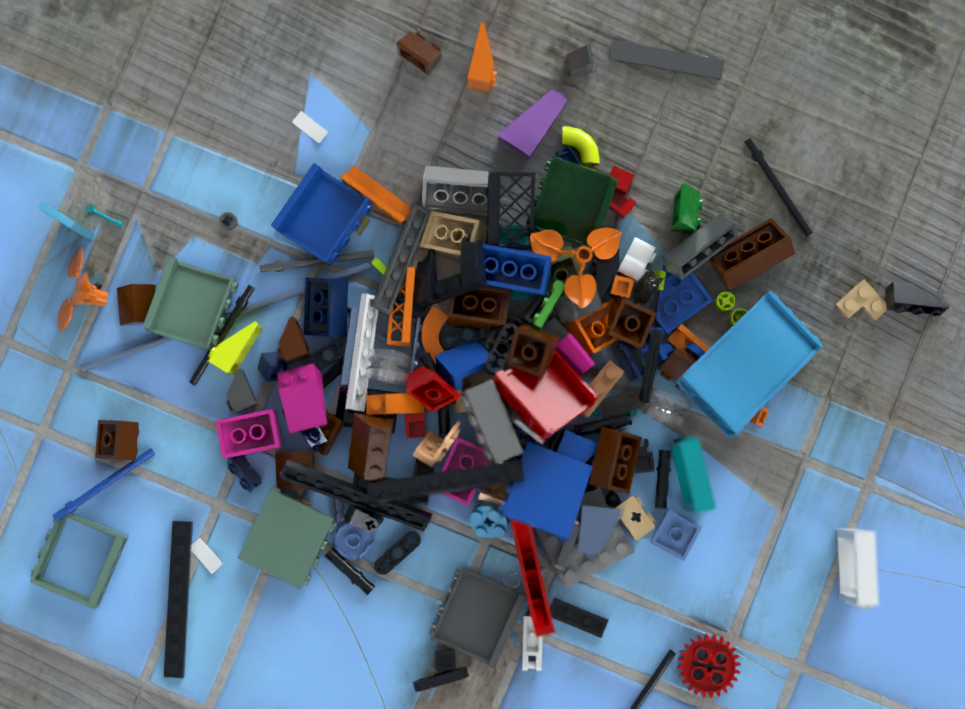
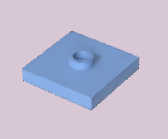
M667 508L650 543L685 561L702 526Z

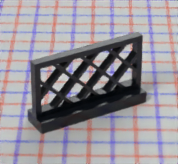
M488 171L486 245L508 249L532 250L530 235L534 233L535 172ZM501 176H509L514 182L505 189L501 185ZM523 176L531 177V184L524 190L518 181ZM515 184L523 190L516 199L508 193ZM505 194L513 200L506 208L500 204V199ZM524 194L530 198V204L525 209L517 202ZM516 203L523 211L513 218L508 210ZM506 212L512 221L504 228L499 221L500 217ZM525 213L530 218V223L523 228L517 220ZM513 223H516L522 229L515 237L507 231ZM506 232L512 240L507 245H499V237ZM525 232L529 236V245H520L516 239Z

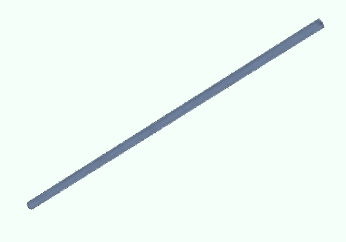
M369 262L325 278L345 279L368 271L371 267ZM305 285L247 305L245 309H242L239 316L305 293ZM232 311L225 313V321H227ZM161 336L82 364L80 367L82 372H86L167 343L173 339Z

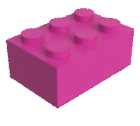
M456 437L441 472L487 465L488 462L483 455L484 449ZM476 488L442 494L469 506Z

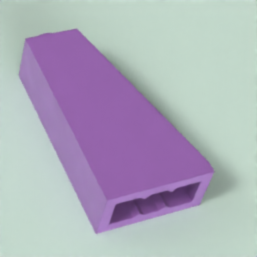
M551 90L503 129L498 135V140L530 160L567 105L568 100L566 96L560 91L555 92Z

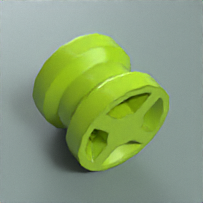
M722 292L715 298L714 305L718 311L727 312L734 307L735 297L730 292Z

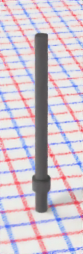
M367 250L340 254L336 262L374 257V251ZM317 257L286 262L279 260L275 261V263L260 265V272H283L284 269L326 263Z

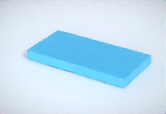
M41 202L38 206V209L83 237L92 240L95 234L46 203Z

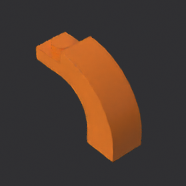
M433 305L422 326V342L426 353L430 352L436 364L435 356L445 352L440 345L439 336L442 328L448 321V315Z
M409 393L366 395L367 415L427 414L426 408Z

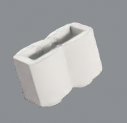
M635 237L617 273L626 278L633 279L636 283H638L639 279L644 280L648 272L645 267L648 262L652 264L656 253H654L656 247Z

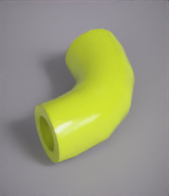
M562 126V145L573 146L579 151L581 165H600L598 147L591 136L581 129Z

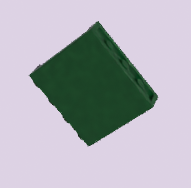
M553 156L552 160H547L544 171H547L545 179L541 178L539 183L540 195L535 196L534 230L538 232L554 230L561 235L564 241L591 249L587 244V237L592 231L602 228L619 178ZM529 217L527 219L526 224L530 223Z

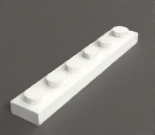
M361 294L345 408L363 412L365 410L378 310L371 307L375 296L370 294Z

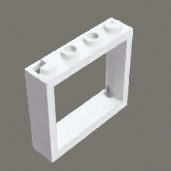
M856 528L836 529L839 599L844 600L846 604L860 607V609L872 608V605H878L875 532Z

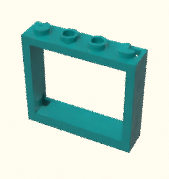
M693 435L674 439V443L670 444L686 511L701 513L716 509L699 438L693 439Z

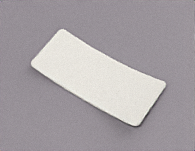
M300 111L292 121L293 124L318 143L328 134L327 130L303 111Z
M198 538L192 544L191 551L208 571L213 574L222 565L220 559L201 538Z

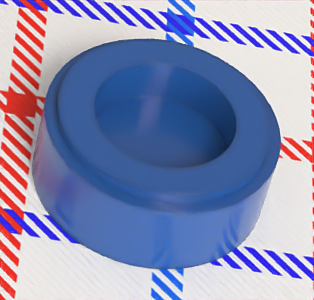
M689 343L685 348L686 352L697 360L704 354V351L694 343Z

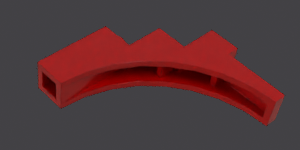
M510 519L535 636L540 637L554 634L555 629L532 527Z

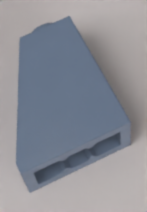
M583 505L578 553H583V557L595 558V555L601 554L623 516L624 509Z

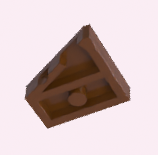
M326 410L327 425L319 426L328 442L321 444V449L318 452L326 456L345 423L328 410Z

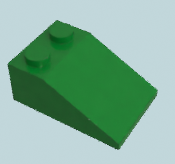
M682 183L675 193L672 221L673 232L695 233L701 226V217H698V212L702 210L703 199L700 198V192L687 184Z

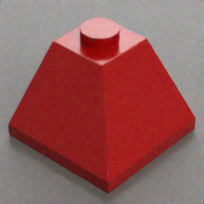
M424 366L408 374L405 391L430 412L461 398V395L435 372Z

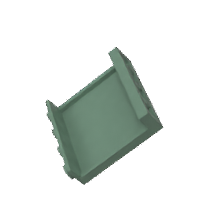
M169 256L143 328L147 332L211 351L213 346L216 347L218 344V332L224 327L226 320L224 316L226 311H229L231 308L232 300L230 299L232 293L235 294L238 288L235 276L231 275V277L179 262L177 258Z
M274 486L270 489L238 559L301 589L304 585H308L312 577L309 573L312 567L316 568L320 561L318 554L320 550H325L329 542L326 538L329 533H333L337 525L334 522L336 516L331 517L280 492L281 489Z

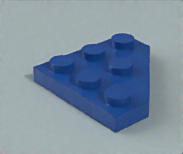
M664 265L662 271L666 272L664 289L659 291L655 320L667 335L712 302L713 299L693 273L680 280L667 272Z

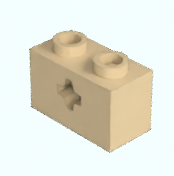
M631 495L614 508L624 509V514L620 520L634 540L637 541L656 527L653 525L655 520L649 512L646 514L642 509L644 504L639 497L634 498ZM631 513H639V521L631 520L633 517Z

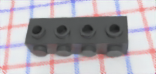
M720 214L663 256L666 271L683 280L738 238L735 223Z

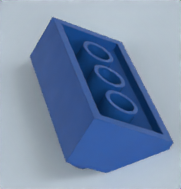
M482 244L487 286L547 297L551 273V256Z

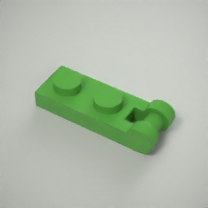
M557 280L554 282L550 298L546 297L541 305L543 310L540 314L536 313L531 322L534 324L533 328L538 330L543 328L555 304L564 290V283Z

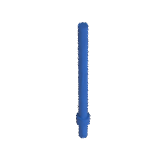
M152 448L138 456L136 461H131L74 501L70 500L64 504L65 507L53 514V518L57 522L68 513L72 514L78 510L77 507L154 456L155 453Z

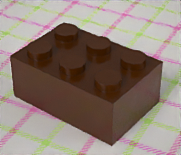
M602 427L597 451L594 455V464L590 473L589 484L629 494L642 437Z

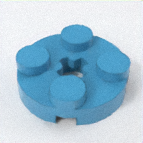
M482 502L473 509L470 516V524L478 537L497 538L504 535L509 524V518L505 516L499 518L501 511H498L497 504ZM486 518H489L490 520H493V522H492V523L487 522V521H486Z

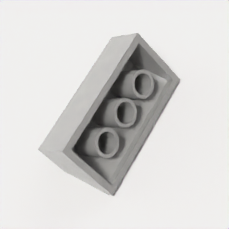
M425 166L422 190L423 208L428 211L487 216L488 171Z
M493 379L461 393V403L469 413V422L476 430V439L482 445L484 458L490 465L523 453Z

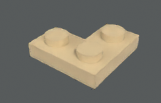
M865 279L859 282L835 304L847 319L861 307L874 321L887 311L885 301Z

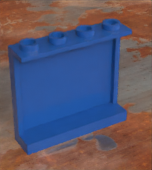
M313 163L270 226L330 266L339 258L341 249L348 245L352 233L359 229L363 217L370 213L373 203L368 197L365 198Z
M527 441L521 446L523 453L517 455L523 463L525 481L507 483L504 491L507 493L506 498L501 501L498 511H501L499 518L508 517L558 536L557 540L566 542L570 539L593 466Z

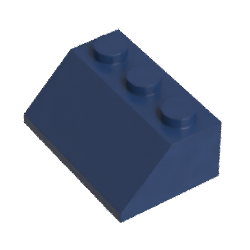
M305 277L304 335L347 337L348 279Z

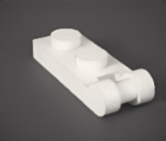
M524 615L522 671H528V669L542 671L543 636H535L531 616ZM528 656H536V661H528Z

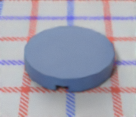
M348 523L338 528L334 539L337 552L349 560L363 558L369 553L373 544L372 533Z

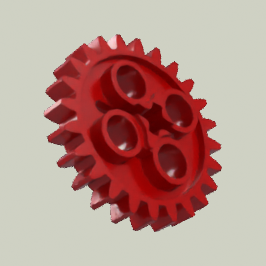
M705 633L704 639L697 635L696 642L690 638L691 645L684 644L687 649L686 651H679L683 658H677L678 661L682 662L681 665L677 666V669L682 670L678 676L685 677L682 683H689L687 689L690 691L694 688L695 695L701 691L703 698L706 696V693H708L710 698H713V693L715 692L720 697L721 690L728 693L726 687H734L731 683L732 680L738 681L734 675L740 673L736 667L740 666L741 663L735 661L739 658V655L732 654L736 649L735 647L728 648L730 646L729 641L723 644L724 638L722 636L716 640L715 634L712 635L711 639H709L707 633ZM700 649H704L706 652L705 657L702 659L696 657V653ZM719 653H723L725 656L724 661L721 663H717L715 660L716 655ZM692 661H698L704 664H708L710 661L712 665L725 667L726 669L719 670L717 668L709 667V669L707 670V668L703 665L692 664ZM697 668L701 669L702 675L699 678H694L693 671ZM719 672L721 679L718 682H713L712 675Z

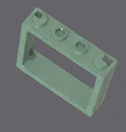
M74 512L72 514L68 513L57 522L53 518L54 526L45 537L47 541L45 547L41 548L37 558L39 561L37 566H34L31 570L30 583L90 608H98L129 535ZM68 518L116 537L91 597L43 578Z

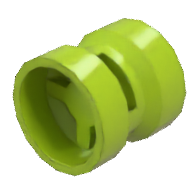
M740 308L730 313L728 317L730 326L732 327L748 311Z

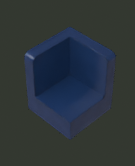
M278 352L261 353L257 368L265 381L271 382L278 381L277 373L286 371L288 364L280 358Z

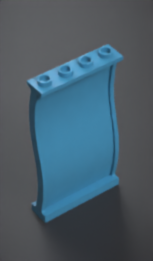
M769 290L675 382L722 432L731 439L824 345L793 314L792 310L786 307L779 297Z

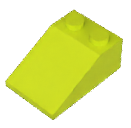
M255 321L220 343L217 347H213L208 355L210 357L208 362L235 376L236 371L241 366L264 326Z

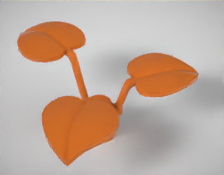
M613 228L596 229L587 237V244L591 249L583 246L577 251H561L563 239L554 230L532 233L530 235V243L534 253L551 256V262L557 259L558 253L574 255V260L580 264L579 276H570L564 284V291L573 303L580 308H585L592 301L596 292L594 277L589 274L582 276L585 263L592 258L593 251L599 259L607 260L612 258L619 248L622 232Z
M80 247L75 252L68 266L69 278L75 277L78 280L72 298H67L62 303L58 312V327L62 333V330L71 320L74 305L87 304L91 306V304H96L103 307L108 299V292L96 289L97 286L90 284L87 274L83 273L79 276V271L83 264V247Z

